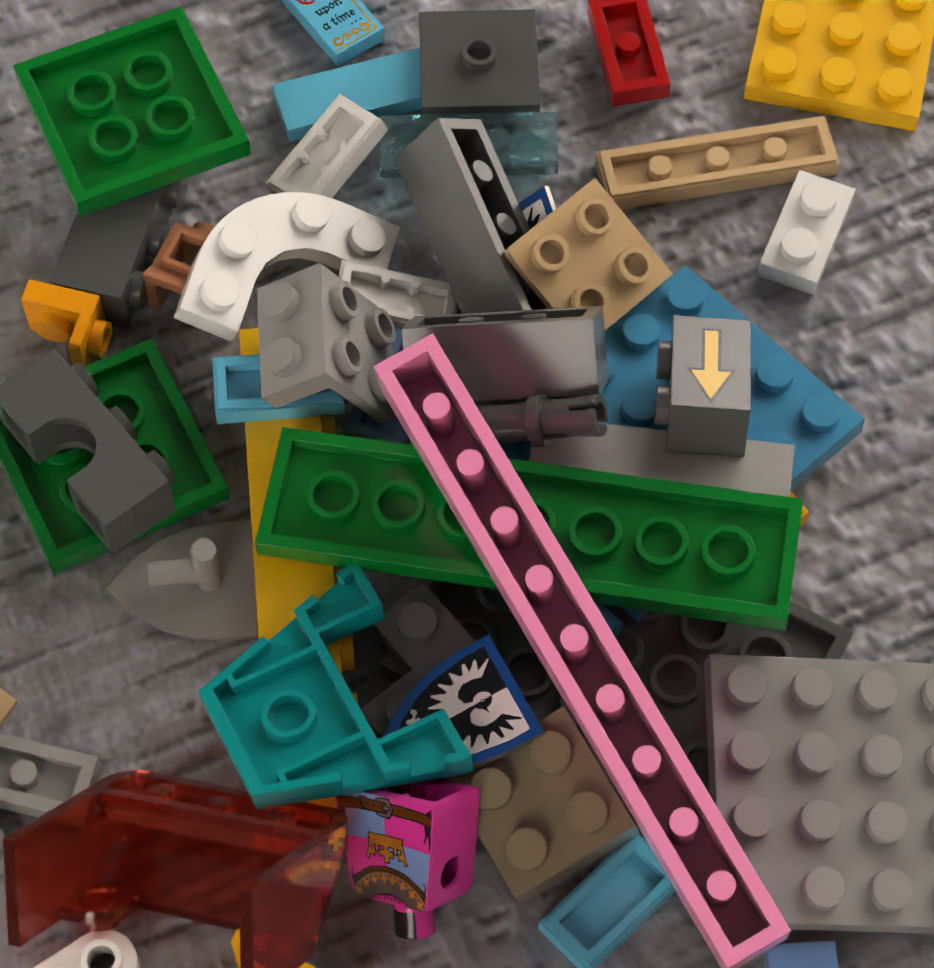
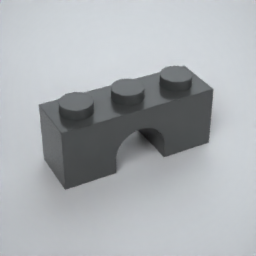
M54 348L0 385V419L38 465L53 454L68 448L85 449L94 454L86 467L66 481L75 510L110 552L114 554L176 510L170 486L175 482V477L165 460L155 450L146 454L134 441L137 438V433L126 415L117 406L108 410L96 397L100 392L88 371L80 363H76L71 367Z

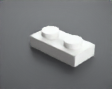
M799 170L760 261L757 276L814 296L852 204L856 189Z

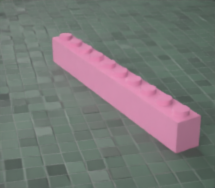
M430 334L373 366L382 393L720 967L739 968L785 941L791 929L434 334Z

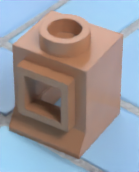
M175 221L152 265L143 273L150 307L161 310L168 297V290L182 294L191 269V265L185 264L183 261L185 259L194 262L198 251L215 226L205 222H196L193 227Z

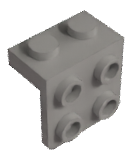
M320 262L257 288L261 398L278 408L331 388L381 424L396 419L397 416L382 393L373 367L393 356L392 343L396 338L395 327L390 315L383 308L376 306L355 290L349 282L343 281Z

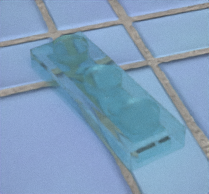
M556 112L379 116L388 129L387 133L379 141L380 179L403 178L394 158L437 118L481 119L506 176L558 174L559 152Z

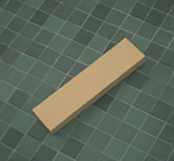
M825 116L597 151L595 155V166L599 182L621 210L791 183L795 181L799 170L822 178L835 176L838 174L840 166Z

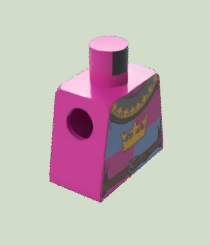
M435 779L334 796L353 889L360 896L393 904L394 931L397 937L403 939H422L433 935L436 932L435 909L468 893L473 885L480 802L479 787Z

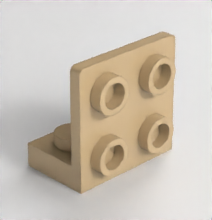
M596 178L592 179L510 245L504 253L508 261L547 309L603 306L604 331L673 275Z

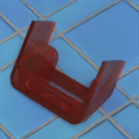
M131 770L111 774L3 838L8 945L21 947L61 919L78 923L80 928L87 931L101 932L111 930L120 924V920L125 919L138 909H144L232 930L239 929L241 968H299L314 954L348 847V817L339 809L308 802L256 810L247 790L152 771Z

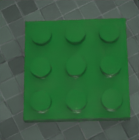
M182 6L13 65L19 86L79 217L251 155L249 138Z
M152 338L84 366L99 389L100 394L96 397L108 410L117 406L126 415L137 433V438L134 441L146 454L155 450L165 460L175 477V482L170 486L176 510L134 540L230 499L228 485ZM0 419L1 465L53 576L109 552L110 550L75 510L66 481L86 467L94 454L85 449L68 448L53 454L38 465Z

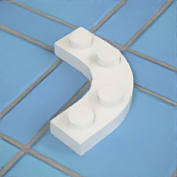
M284 192L253 199L231 211L210 232L194 259L173 318L231 342L239 331L255 281L261 271L277 261L296 258L320 262L338 271L340 270L342 260L387 269L400 227L344 202L317 194Z

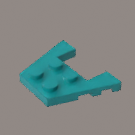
M347 565L336 574L338 583L319 599L311 595L294 610L296 618L270 640L263 636L199 690L203 706L256 810L465 775L474 770L471 754L444 708L382 738H377L338 670L326 646L385 619L382 602L360 566Z

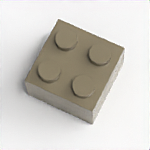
M564 706L538 721L544 734L534 739L532 743L490 763L473 767L474 770L465 775L445 778L446 781L479 787L480 802L477 834L513 896L521 903L528 902L641 833Z

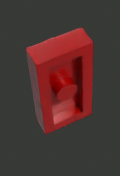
M588 0L587 15L612 107L669 98L671 82L647 0Z

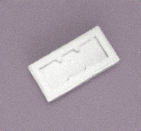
M339 94L265 184L273 194L302 192L333 198L387 133L388 129L380 118Z
M344 260L341 261L338 277L343 281L349 282L355 290L376 306L383 308L390 315L395 330L397 328L402 329L415 316L457 314L458 304L451 293L448 282Z

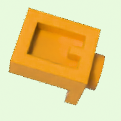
M29 279L21 297V303L30 330L54 342H66L70 339L68 349L73 365L80 363L84 367L94 363L96 357L103 358L109 348L112 324L106 321L100 296Z

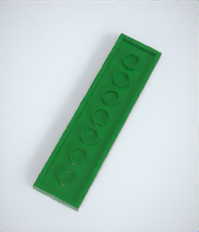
M282 427L255 541L258 555L339 567L357 565L362 570L498 589L414 445ZM508 458L594 603L786 631L803 499Z

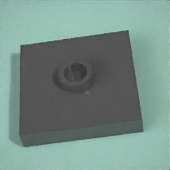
M535 9L419 12L422 120L437 118L540 117Z

